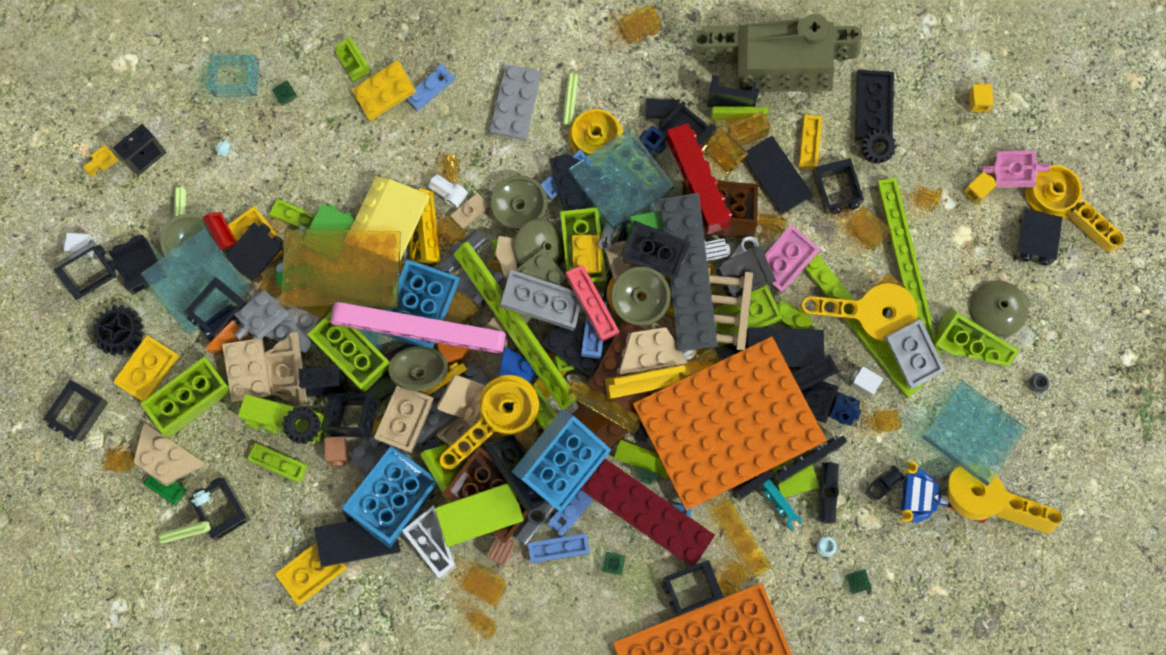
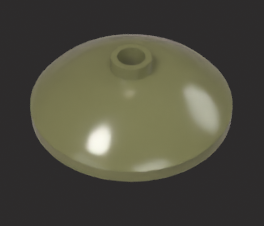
M522 175L511 176L501 181L494 189L491 197V208L495 218L500 224L513 230H519L522 225L529 221L542 220L548 205L547 195L542 185L535 179ZM518 205H522V206H523L522 209H517L516 207H517Z
M184 213L175 216L165 225L161 233V249L166 259L174 266L185 270H196L205 267L215 258L219 246L203 218L204 216L195 213ZM188 238L194 239L193 245L187 244Z
M532 220L522 225L514 239V254L519 266L544 248L559 267L564 257V243L557 228L544 220Z
M634 267L625 271L618 277L613 286L612 302L616 312L623 320L634 325H649L656 322L665 314L670 304L671 295L667 281L659 272L648 267ZM639 292H643L645 295L642 300L637 298Z
M988 282L982 285L972 297L971 314L973 320L996 336L1012 335L1019 331L1027 321L1029 313L1027 299L1018 287L1009 282ZM1001 302L1006 304V308L1001 306Z
M422 346L410 347L400 351L392 358L389 364V376L393 383L402 389L410 391H424L435 387L443 381L448 371L447 360L441 352L434 348L430 349Z

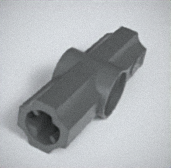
M474 229L461 242L455 243L449 249L448 254L434 266V269L452 274L461 266L453 255L463 243L469 242L476 252L487 242L479 231Z
M546 503L529 511L512 536L526 546L538 529L545 523L554 507L550 503ZM534 512H541L543 518L538 522L533 521L532 514Z

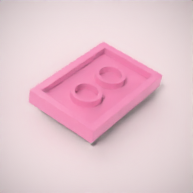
M792 224L765 254L776 279L772 284L781 292L788 288L821 250Z

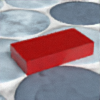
M207 213L203 218L220 250L233 248L237 241L222 213Z

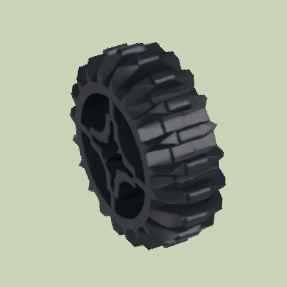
M113 305L112 310L105 307L106 313L99 312L101 317L99 319L94 318L97 324L91 325V328L95 330L91 332V335L95 337L93 342L98 344V349H103L105 354L110 352L112 356H115L117 353L123 356L124 350L130 353L131 347L137 349L135 343H142L139 336H144V332L140 330L145 328L141 324L143 319L138 317V312L133 311L131 307L126 308L124 305H120L119 308ZM125 317L129 318L131 329L126 327ZM119 327L122 329L119 332L117 331V333L114 332L117 329L119 330ZM105 332L110 334L111 343H107Z

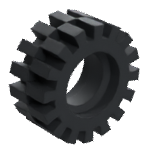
M882 129L867 133L860 144L862 145L860 149L863 152V157H866V160L871 161V163H883L891 159L897 147L895 145L896 140L892 137L893 135L889 134L887 130ZM876 139H880L885 143V150L880 154L875 153L871 148L872 142Z
M300 406V408L294 407L293 411L289 410L287 412L288 416H284L285 422H282L283 431L291 441L297 444H308L307 442H313V438L319 436L318 431H321V421L318 415L310 408H304L303 406ZM300 418H306L309 421V428L303 433L295 430V422Z

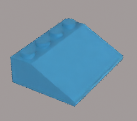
M407 259L386 311L444 321L461 278ZM381 333L384 336L401 342L433 349L435 342Z
M562 409L512 470V473L559 512H562L611 449L575 416Z
M391 446L342 507V510L376 539L391 548L402 534V530L409 525L438 487V484L430 473Z

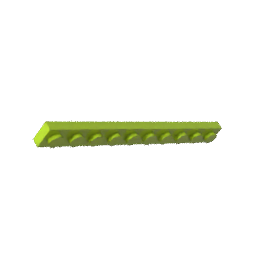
M897 178L878 180L879 195L902 287L913 296L917 305V319L922 320L940 358L939 347L934 344L936 335Z
M463 243L453 255L561 410L567 409L578 399L519 313L499 307L503 290L470 243Z
M818 254L804 268L826 298L854 300ZM845 304L844 312L849 315L852 312V307L849 304ZM843 318L906 398L923 387L922 383L912 389L908 387L887 342L879 341L868 335L857 319Z

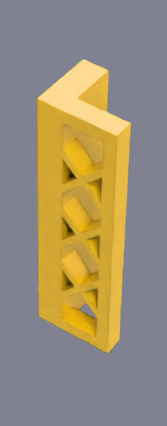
M418 188L416 190L430 195V198L409 241L410 260L419 264H437L440 261L434 195L433 191ZM417 232H418V233H419V238H418V240H417V242H416V241H415V236H416V234H417ZM420 250L421 258L417 260V253Z
M674 365L605 379L607 398L611 399L673 385L680 381L679 372L686 371L685 365Z

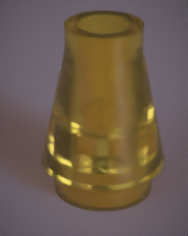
M450 154L443 156L444 160L442 163L447 181L450 183L458 182L460 168L458 155Z
M761 213L758 219V224L777 234L778 232H784L787 219L779 215Z

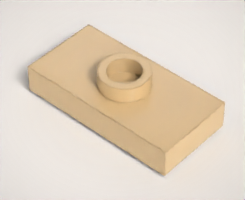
M477 193L449 217L461 231H464L490 209V205Z

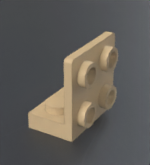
M454 374L437 405V409L463 418L469 426H472L480 418L479 400L486 385Z

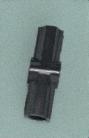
M822 462L820 490L818 492V522L836 523L840 464ZM825 488L833 491L832 498L825 496Z

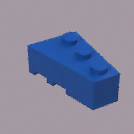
M505 347L498 376L516 375L524 378L531 384L536 375L525 357ZM505 402L503 406L506 410H512L514 403Z

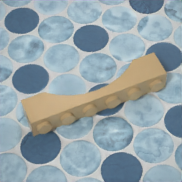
M499 236L495 255L501 266L504 278H506L510 269L516 270L519 264L514 254V238ZM496 315L484 327L485 329L506 333V329ZM505 338L504 349L508 346V338Z

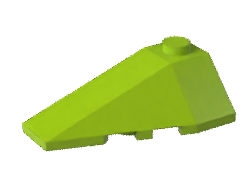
M952 307L949 308L939 323L934 343L952 355L984 360L1004 366H1009L1020 351Z

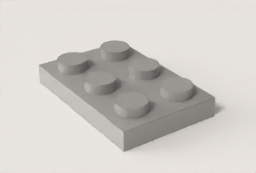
M918 318L884 336L909 388L912 389L946 371L921 319Z

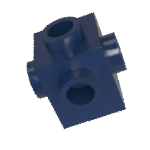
M651 126L647 131L645 130L639 137L640 150L647 156L650 155L654 158L657 153L660 155L666 148V136L654 126Z
M838 392L829 418L837 420L841 424L851 426L854 419L858 420L862 411L859 409L860 401L853 396H846Z

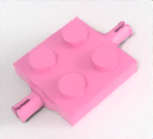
M1036 150L997 152L995 166H983V172L986 174L995 173L996 188L1036 187L1038 172H1050V163L1038 164Z

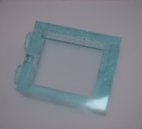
M256 55L211 56V62L208 63L210 79L207 80V88L214 97L258 96L259 61ZM247 65V85H217L218 66Z

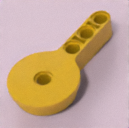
M591 109L580 114L572 122L568 139L570 147L575 154L581 149L592 163L605 161L615 163L633 180L638 181L640 186L647 191L652 192L659 187V173L623 143V128L618 119L612 114L601 109ZM598 131L601 136H594L592 133ZM624 154L627 155L628 158L620 159L619 156ZM635 166L642 167L640 171H635L632 168ZM648 178H653L656 181L654 183H649L646 180Z
M1051 165L1050 172H1038L1036 187H1025L1026 200L1033 211L1070 219L1106 252H1114L1124 243V236L1086 200L1081 203L1082 185L1080 179L1069 168L1061 165ZM1053 187L1057 188L1059 193L1055 192ZM1081 213H1084L1087 219L1082 217ZM1095 226L1100 227L1101 231H1098ZM1110 239L1115 241V245L1110 242Z
M889 283L871 288L862 299L857 301L811 296L802 299L799 305L801 312L807 315L857 319L868 335L887 342L884 336L917 319V305L913 296L905 288ZM807 300L812 301L814 304L812 311H808L805 308ZM826 302L831 303L833 306L831 313L826 312L824 309ZM845 304H849L852 307V312L849 315L844 312ZM884 308H888L892 312L889 318H885L882 315Z
M502 375L491 380L484 387L480 395V418L443 451L440 457V464L446 469L454 468L492 435L493 432L515 434L527 429L536 419L539 410V398L534 387L527 380L516 375ZM505 402H513L514 408L506 410L503 404ZM474 429H482L484 431V435H476ZM460 442H467L469 444V448H462L460 446ZM451 454L455 460L450 462L445 458V455Z
M961 465L954 469L949 476L947 487L948 500L952 507L966 518L984 520L996 515L997 517L1047 534L1052 533L1063 520L1058 510L1009 493L999 477L981 465Z

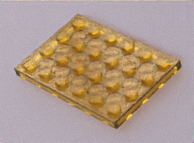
M285 230L281 306L333 307L335 302L368 308H398L401 232Z

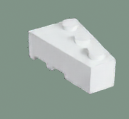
M433 505L402 531L437 577L443 579L457 566L450 547H446L434 508L436 507Z

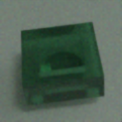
M288 80L272 89L282 106L298 97Z
M641 467L637 477L641 478V482L651 485L652 483L656 484L659 474Z
M606 552L602 572L622 576L626 556Z
M865 569L845 575L851 595L872 589Z

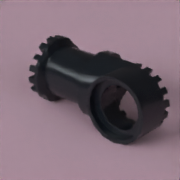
M892 465L885 475H881L873 481L866 489L868 498L878 501L893 489L892 486L899 480H904L905 477L902 472H899L900 469L898 470V467ZM873 486L880 488V496L872 495L871 488Z

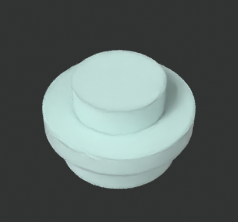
M228 140L218 143L215 149L217 156L224 158L227 156L232 147Z
M202 490L194 494V499L191 502L197 507L211 500L210 492L205 493Z
M822 537L818 540L816 548L820 555L829 557L836 552L837 545L831 537Z

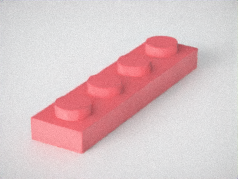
M584 265L566 272L565 276L600 341L602 342L617 335L619 330Z

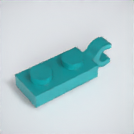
M770 479L761 486L763 489L761 492L767 500L771 499L775 504L774 509L780 516L784 515L785 518L787 517L786 524L788 529L794 530L795 528L791 524L792 520H796L801 524L803 523L802 519L794 513L793 508Z

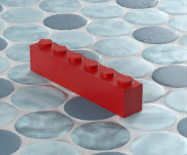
M689 123L668 129L666 140L690 194L699 193L702 220L707 234L729 228L732 219L731 211L725 207L724 196L717 189V180L710 173V164L703 157L702 146L697 144L694 129L691 130Z

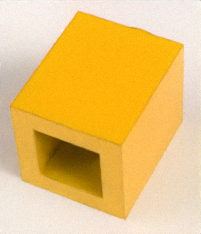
M984 82L973 84L969 90L970 112L990 111L994 105L992 84H985Z
M983 172L965 189L964 193L978 205L993 191L997 183H995L991 175Z

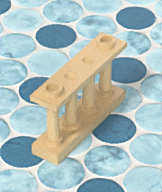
M709 268L710 283L735 285L743 288V296L739 297L712 295L713 303L732 304L741 307V314L736 317L716 314L714 316L715 322L736 324L735 326L739 327V333L734 334V336L717 334L718 342L733 343V346H737L738 351L745 350L753 273L745 272V277L741 276V278L710 275Z

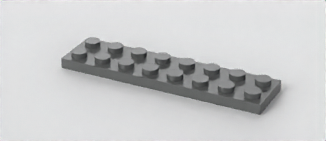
M699 193L660 199L664 232L691 242L677 278L670 277L679 352L718 347Z
M475 361L466 366L467 370L459 375L483 385H487L490 382ZM449 382L429 395L435 400L413 451L459 418L437 409V405ZM376 432L347 451L365 478L391 447L388 444L375 440ZM395 448V449H397L399 452H401L402 454H404L405 456H407L408 454H410V453H408V452H406V451H403V450H401V449Z

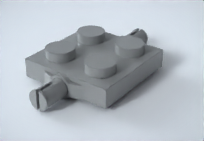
M263 290L235 314L243 327L234 335L240 340L244 335L250 333L261 340L289 316L282 306V303L290 298L288 293L284 291L279 297L275 298Z

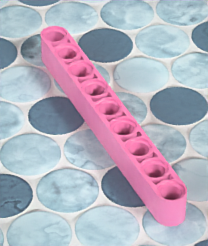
M339 302L333 304L330 323L339 326L492 353H503L506 333Z

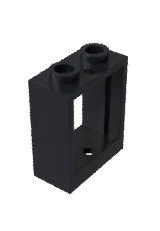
M143 124L139 125L113 147L138 177L167 153L155 136Z
M851 158L814 168L812 175L825 214L831 213V215H835L844 209L855 210L860 207L864 197ZM846 173L854 199L830 205L822 178Z
M95 241L53 264V270L75 300L80 299L117 277L116 265L112 260H107L105 257L106 251L101 244L97 245ZM93 250L107 271L79 287L65 266Z
M214 277L184 312L188 315L186 319L194 325L197 323L203 327L201 331L210 338L212 335L216 337L236 317L235 314L247 302L217 277ZM215 288H218L237 306L214 330L194 312Z
M70 380L44 417V420L49 422L48 427L58 432L60 429L65 432L63 436L73 442L77 439L82 442L109 402ZM77 392L92 401L93 405L76 430L72 431L57 422L56 418L73 393Z
M330 393L321 430L331 437H371L379 400L370 393ZM346 405H363L358 427H340Z
M221 477L214 479L210 482V486L205 489L200 488L196 490L193 495L202 490L205 493L210 492L212 494L223 487L237 510V515L213 528L201 505L196 507L191 502L200 520L210 523L211 529L208 531V534L215 541L251 520L229 480L224 477L222 479Z
M709 560L663 578L664 582L661 583L664 593L669 594L672 600L669 602L672 613H677V616L724 598ZM702 569L713 597L681 609L670 581Z

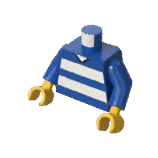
M906 461L905 463L909 465V469H903V472L910 474L905 476L903 483L901 511L899 513L904 515V519L899 521L901 523H919L937 512L938 505L948 506L949 500L946 494H939V484L935 483L929 474L919 468L916 462Z

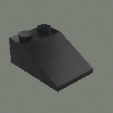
M634 220L620 257L676 279L691 242Z

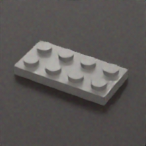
M506 64L490 134L526 141L542 71Z
M510 269L499 307L573 331L576 327L581 304L571 289Z
M254 291L250 298V301L260 293ZM283 302L282 306L289 316L264 337L280 342L289 337L290 333L298 332L300 350L306 353L312 342V339L307 334L322 321V318Z

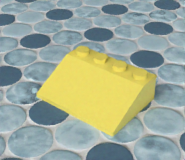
M375 176L344 243L358 253L399 263L430 195L391 179Z

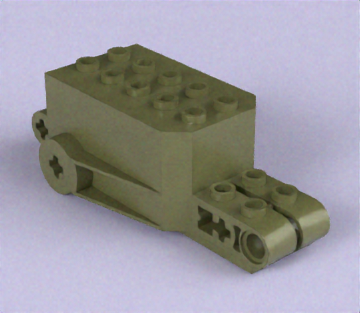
M811 14L800 19L747 25L702 26L701 30L693 34L692 42L695 58L699 62H707L708 64H716L717 62L733 64L738 62L739 88L741 90L750 91L752 83L757 82L756 88L759 89V92L832 91L834 60L846 61L859 56L861 52L862 31L857 26H834V22H828L822 15Z

